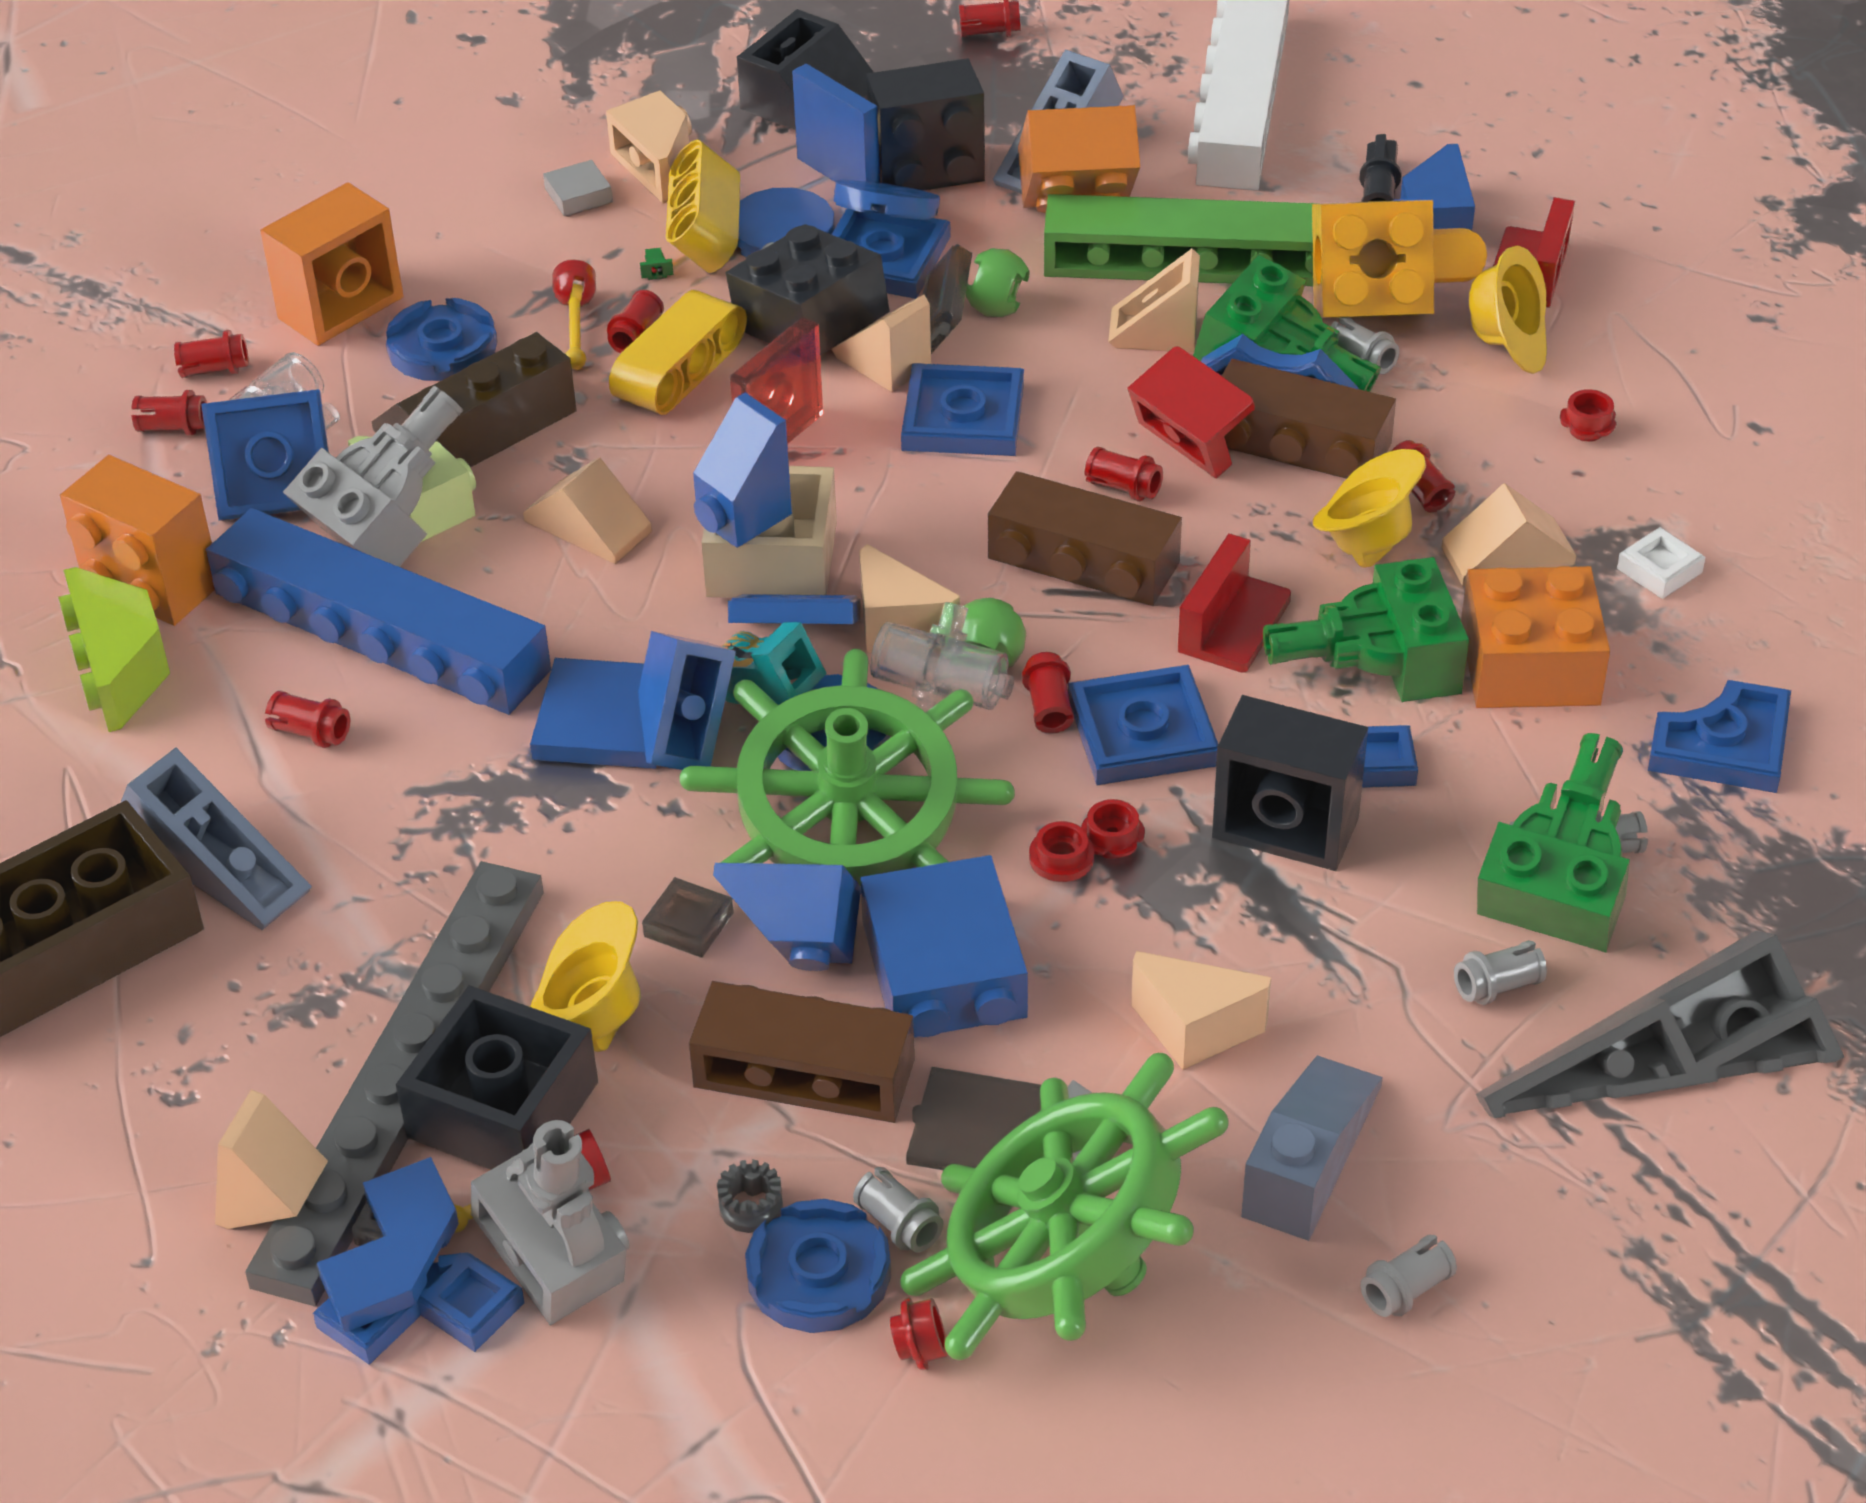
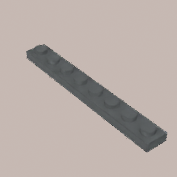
M480 861L318 1143L316 1149L328 1162L297 1217L275 1220L248 1265L245 1274L250 1289L317 1306L325 1291L317 1262L347 1251L370 1209L365 1196L363 1182L390 1173L408 1140L396 1083L468 985L490 992L544 894L541 875Z

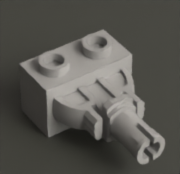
M433 386L423 398V401L402 425L395 423L392 426L384 423L372 438L363 439L350 445L336 458L321 447L283 493L319 527L343 545L400 567L427 535L409 516L420 499L423 477L435 464L430 457L432 453L429 449L445 429L463 412V409L445 392Z
M552 1120L544 1123L536 1130L533 1143L527 1149L471 1181L472 1217L550 1326L622 1283L625 1275L626 1251L629 1249L628 1237L618 1219L610 1211H605L601 1214L593 1204V1196L589 1192V1187L594 1185L593 1168L581 1153L582 1140L579 1134L574 1136V1127L563 1120Z

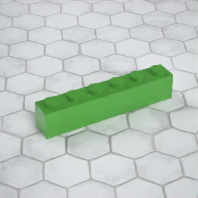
M1048 194L1044 229V277L1150 280L1189 250L1193 249L1200 255L1199 282L1233 284L1258 255H1261L1307 280L1305 286L1313 287L1312 204L1320 203Z

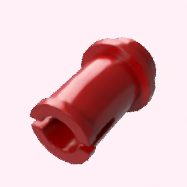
M1003 0V2L959 5L961 37L1005 32L1006 37H1010L1011 32L1021 31L1018 1Z
M649 290L636 291L624 311L613 316L607 324V339L610 346L616 352L621 354L662 315L664 304L658 295Z
M225 330L223 337L183 343L175 342L174 344L176 366H182L178 368L181 378L229 370L234 375L239 373V368L249 366L245 338L243 334L233 335L231 330Z
M185 390L182 396H134L131 405L132 410H140L142 413L155 412V414L131 415L133 427L137 432L184 430L186 435H195L198 429H205L201 404L207 403L204 395H196L193 390Z
M1406 440L1396 445L1391 451L1400 449L1417 450L1425 457L1426 468L1420 480L1411 491L1421 503L1423 509L1429 513H1434L1446 507L1455 496V485L1430 460L1431 454L1429 449L1424 444L1415 443L1412 440Z
M1099 446L1093 448L1090 452L1084 471L1085 476H1087L1086 482L1097 483L1128 492L1131 499L1138 502L1145 498L1153 499L1158 494L1163 481V468L1161 465L1155 464L1154 458L1144 455L1136 459L1107 451Z
M1040 652L1031 656L1022 671L1021 679L1022 684L1031 694L1035 727L1039 731L1049 734L1062 732L1074 722L1067 684L1071 679L1070 667L1058 654L1053 652Z
M279 690L270 697L265 710V714L279 716V719L272 717L265 719L269 729L274 731L281 730L311 738L314 745L321 748L330 747L331 744H341L345 740L350 728L351 718L349 711L342 708L339 701L331 698L318 702Z

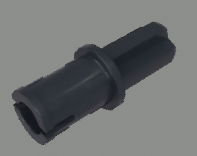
M1386 134L1376 135L1375 141L1367 144L1366 162L1361 167L1359 176L1360 183L1364 188L1361 202L1392 201L1395 199V189L1401 183L1402 172L1397 164L1398 144L1395 140H1387Z

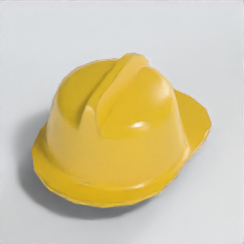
M1517 245L1507 248L1499 257L1497 265L1482 271L1473 280L1469 292V308L1472 327L1477 337L1489 345H1505L1513 361L1523 371L1534 374L1541 371L1546 362V288L1542 271L1535 257L1528 249Z
M1400 449L1384 453L1369 460L1353 471L1341 484L1328 504L1313 518L1314 528L1319 531H1329L1338 547L1346 554L1352 555L1359 566L1362 568L1372 567L1394 545L1406 538L1411 532L1412 516L1409 494L1420 480L1426 468L1424 455L1417 450Z
M621 901L604 902L586 910L573 920L558 937L549 955L539 988L530 1005L532 1008L591 1028L595 1052H602L608 1049L619 1027L631 1017L641 999V990L629 961L638 929V919L634 909Z

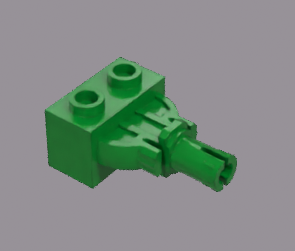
M1258 255L1207 311L1193 354L1195 358L1201 361L1207 354L1243 334L1258 346L1279 354L1303 355L1321 349L1360 390L1370 392L1381 371V367L1377 364L1364 360L1337 345L1340 332L1323 323L1317 309L1309 301L1301 297L1307 280L1261 255Z
M1434 557L1374 565L1372 584L1353 590L1341 602L1321 604L1317 620L1287 624H1268L1263 628V645L1270 665L1292 660L1322 657L1324 662H1329L1330 667H1335V669L1357 667L1369 673L1392 676L1401 702L1462 694L1469 638Z
M1587 733L1581 739L1577 758L1569 780H1566L1562 786L1557 807L1553 809L1557 799V784L1548 783L1544 787L1539 803L1529 807L1520 814L1513 825L1498 822L1478 876L1477 914L1606 953L1626 897L1630 859L1622 857L1621 841L1615 829L1621 814V805L1617 801L1609 799L1601 822L1600 819L1604 799L1617 762L1623 753V748L1618 741L1606 736L1598 761L1595 763L1599 751L1597 745L1600 734Z

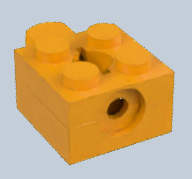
M1433 200L1312 204L1314 307L1322 318L1434 314V283L1470 281L1480 275L1486 265V245L1479 234L1465 228L1433 229Z

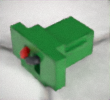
M661 247L645 249L646 262H640L641 279L648 278V280L674 275L672 259H665Z

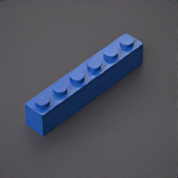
M250 508L206 549L216 594L222 596L227 601L242 604L264 613L280 623H288L317 635L326 642L336 643L363 654L374 662L384 663L409 673L425 683L438 685L466 697L473 703L486 705L510 715L551 671L545 625L256 509Z

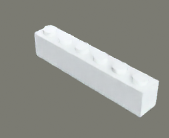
M1290 0L1217 1L1216 17H1214L1212 24L1211 45H1208L1205 73L1202 74L1200 102L1196 103L1194 132L1190 133L1188 164H1197L1196 185L1259 191L1288 23Z

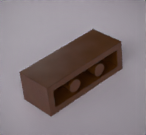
M1233 358L1222 374V377L1250 395L1255 405V409L1224 436L1228 449L1347 479L1354 470L1369 460L1387 453L1392 444L1396 398Z
M1016 471L988 512V559L1154 606L1180 563L1182 517Z
M712 981L689 1041L693 1087L895 1123L915 1061L913 1015L894 1012L880 1007L869 1008L828 1001L817 996L805 997L764 990L752 985H735Z

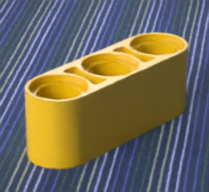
M697 139L691 141L679 152L670 168L666 240L703 270L713 273L728 262L738 244L740 172L705 143Z
M688 291L617 357L609 375L610 393L616 398L657 414L666 415L737 348L746 329V311L741 306L701 291Z

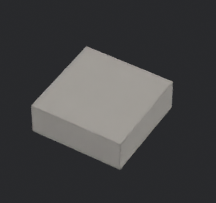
M592 160L543 173L545 190L564 216L613 202L611 186Z

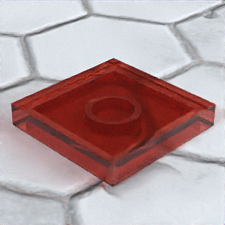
M804 317L795 322L730 375L732 403L736 397L746 392L786 420L787 444L823 415L819 324Z

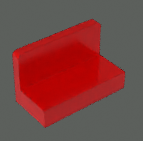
M1556 197L1553 198L1543 231L1513 226L1505 228L1493 265L1498 264L1499 257L1507 248L1518 245L1528 249L1537 260L1543 274L1547 308L1551 306L1568 250L1575 207L1574 200Z
M1175 346L1127 387L1139 424L1217 479L1233 465L1224 436L1255 409L1254 401L1250 395L1179 346Z
M1228 533L1181 604L1178 633L1179 653L1240 673L1247 672L1263 647L1264 626L1277 624L1291 602L1290 589L1249 576L1251 540Z

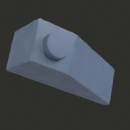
M1065 49L1032 110L1119 106L1124 95L1110 64ZM1024 124L993 178L996 185L1022 194L1018 146Z
M177 747L127 784L121 802L127 800L189 873L192 884L259 929L263 930L310 891L312 886Z
M1317 1055L1271 1111L1245 1164L1241 1217L1309 1241L1379 1093L1383 1077Z

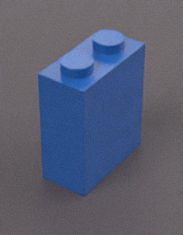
M991 855L860 877L862 922L885 1008L894 1012L913 1015L914 1038L932 1037L949 1031L983 1025H1000L1007 1021L1028 1018V972Z

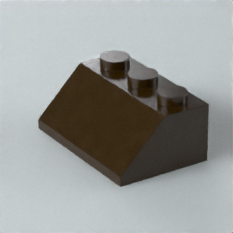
M535 332L479 362L469 365L467 368L444 380L424 388L420 392L395 404L371 422L374 432H377L384 423L392 426L395 423L402 425L423 401V398L429 393L430 389L436 386L463 409V412L458 415L436 441L456 459H464L471 468L577 411L571 359L542 335Z

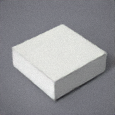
M1659 527L1620 552L1617 569L1661 599H1664L1703 573L1706 557Z

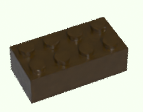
M127 800L0 863V1037L204 930L191 876Z

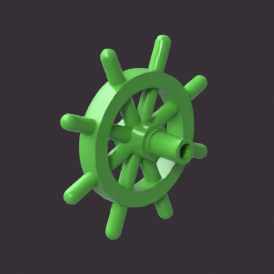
M852 649L844 656L842 686L811 690L786 700L780 705L753 681H739L733 690L734 697L759 722L748 735L742 747L737 768L688 766L681 771L679 776L681 786L687 791L737 793L739 812L751 840L720 863L763 864L770 860L774 864L843 865L860 886V877L949 862L936 850V847L947 833L952 822L956 803L1007 805L1014 799L1015 789L1007 780L957 778L955 755L943 730L972 709L974 700L970 692L964 689L955 690L924 712L921 708L900 696L867 687L869 660L867 654L860 649ZM868 729L891 737L873 751L866 745ZM825 730L827 746L824 747L811 733ZM788 748L812 771L770 769L776 758ZM914 753L924 766L928 776L889 775L885 773ZM766 795L804 796L809 798L780 818L771 807ZM882 800L924 802V805L909 823H906ZM825 817L832 820L830 843L817 841L802 835ZM865 819L884 838L868 843L856 844L857 822Z
M1154 1053L1149 1056L1122 1094L1100 1092L1069 1098L1068 1087L1063 1080L1055 1077L1045 1080L1040 1087L1041 1111L1033 1115L1008 1133L990 1150L976 1168L951 1164L943 1170L941 1174L942 1185L946 1190L959 1194L949 1219L947 1248L906 1269L901 1276L900 1284L906 1294L920 1296L957 1276L975 1296L946 1337L945 1350L951 1358L965 1360L970 1357L999 1316L1012 1319H1031L1054 1314L1057 1334L1067 1341L1077 1340L1084 1334L1086 1329L1084 1300L1103 1288L1113 1296H1122L1134 1290L1143 1280L1147 1270L1146 1263L1140 1255L1146 1250L1152 1240L1182 1246L1192 1239L1194 1227L1190 1219L1184 1215L1170 1212L1180 1184V1157L1224 1134L1228 1128L1229 1120L1227 1114L1222 1109L1209 1107L1167 1130L1160 1124L1148 1108L1174 1072V1063L1167 1054ZM1123 1143L1133 1144L1132 1149L1113 1158ZM1081 1150L1075 1160H1073V1153ZM1119 1190L1114 1199L1105 1198L1106 1196ZM1012 1207L1020 1208L1008 1215ZM1050 1246V1256L1041 1259ZM1010 1248L1000 1264L995 1267L994 1256Z

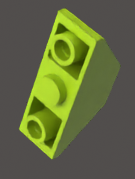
M81 568L65 569L64 574L70 594L59 596L58 599L67 631L80 629V633L69 635L78 671L91 668L92 671L80 675L89 711L102 708L108 732L120 730L170 674L160 630L148 591Z

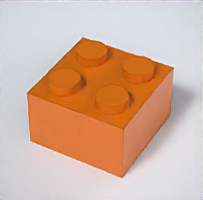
M1135 105L1028 110L1018 146L1023 208L1037 207L1038 212L1046 213L1048 194L1130 197L1141 168Z
M349 182L260 229L277 317L317 346L404 297L390 210Z
M108 454L59 495L67 521L66 529L71 537L79 568L146 589L156 618L175 626L215 591L206 552L212 541L200 493Z
M1591 566L1467 569L1461 622L1469 638L1467 662L1476 708L1601 706L1610 657V647Z

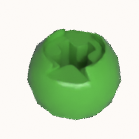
M991 248L979 253L974 263L979 264L978 272L973 285L966 284V298L973 308L987 317H1005L1015 313L1020 306V302L1015 301L1022 280L1028 282L1030 270L1023 259L1009 249Z
M995 598L976 599L963 605L955 614L950 623L948 641L953 654L961 661V665L965 669L981 675H993L1013 667L1025 649L1026 630L1022 619L1013 611L1014 609L1009 603Z

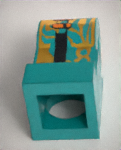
M783 622L769 637L759 638L751 632L739 631L721 646L736 651L725 699L729 703L740 704L736 701L733 690L735 685L741 680L753 681L780 705L786 700L810 691L827 674L801 622ZM797 679L791 684L790 680Z

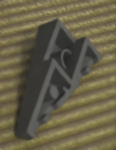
M1754 931L1483 1089L1476 1096L1490 1117L1500 1118L1505 1117V1114L1545 1107L1554 1109L1572 1106V1103L1605 1097L1620 1098L1716 1082L1720 1078L1756 1072L1771 1073L1783 1071V1068L1816 1062L1831 1063L1844 1058V1055L1817 998L1805 995L1777 935Z

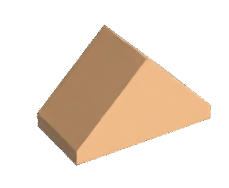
M1193 249L1189 250L1112 307L1108 342L1119 349L1169 351L1173 347L1179 346L1187 352H1194L1200 255Z
M923 294L866 326L831 350L837 359L893 392L910 381L912 363L931 364L930 303Z
M601 457L560 480L523 512L525 522L614 564L620 561L652 532L651 522Z
M1505 483L1442 538L1441 548L1462 586L1466 585L1467 569L1559 567L1575 565L1576 554L1554 517Z
M868 544L859 550L861 596L867 653L951 647L948 641L950 623L960 609V596Z
M1136 951L1133 959L1131 1006L1184 1070L1265 1032L1268 1022L1271 977Z
M252 1089L218 1143L215 1224L226 1229L297 1217L328 1162L265 1094Z

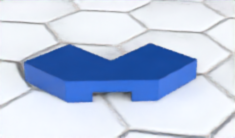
M431 1157L363 1182L366 1199L383 1237L317 1262L321 1281L344 1333L414 1306L428 1282L426 1275L441 1248L447 1247L459 1225L456 1208Z
M469 1252L438 1256V1262L431 1265L426 1275L428 1282L414 1306L345 1333L329 1298L313 1312L317 1329L370 1365L420 1316L476 1352L525 1301L523 1290L520 1286Z

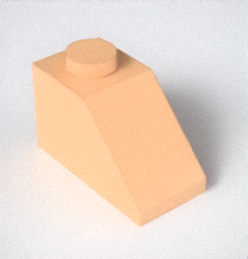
M659 90L606 110L611 155L659 201L666 203L668 202L670 168L679 152L689 144L688 136L692 133V125L685 109L682 106H677Z

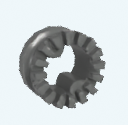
M752 1159V1164H747L746 1160H742L739 1166L736 1167L735 1164L729 1166L728 1172L724 1170L721 1173V1179L717 1182L720 1216L726 1225L736 1231L752 1233L765 1220L767 1226L773 1219L781 1216V1209L783 1208L780 1176H777L775 1168L770 1170L769 1164L766 1162L763 1165H759L758 1160ZM743 1191L752 1197L761 1192L766 1194V1200L763 1198L759 1199V1205L750 1200L739 1204V1201L737 1199L733 1201V1198Z

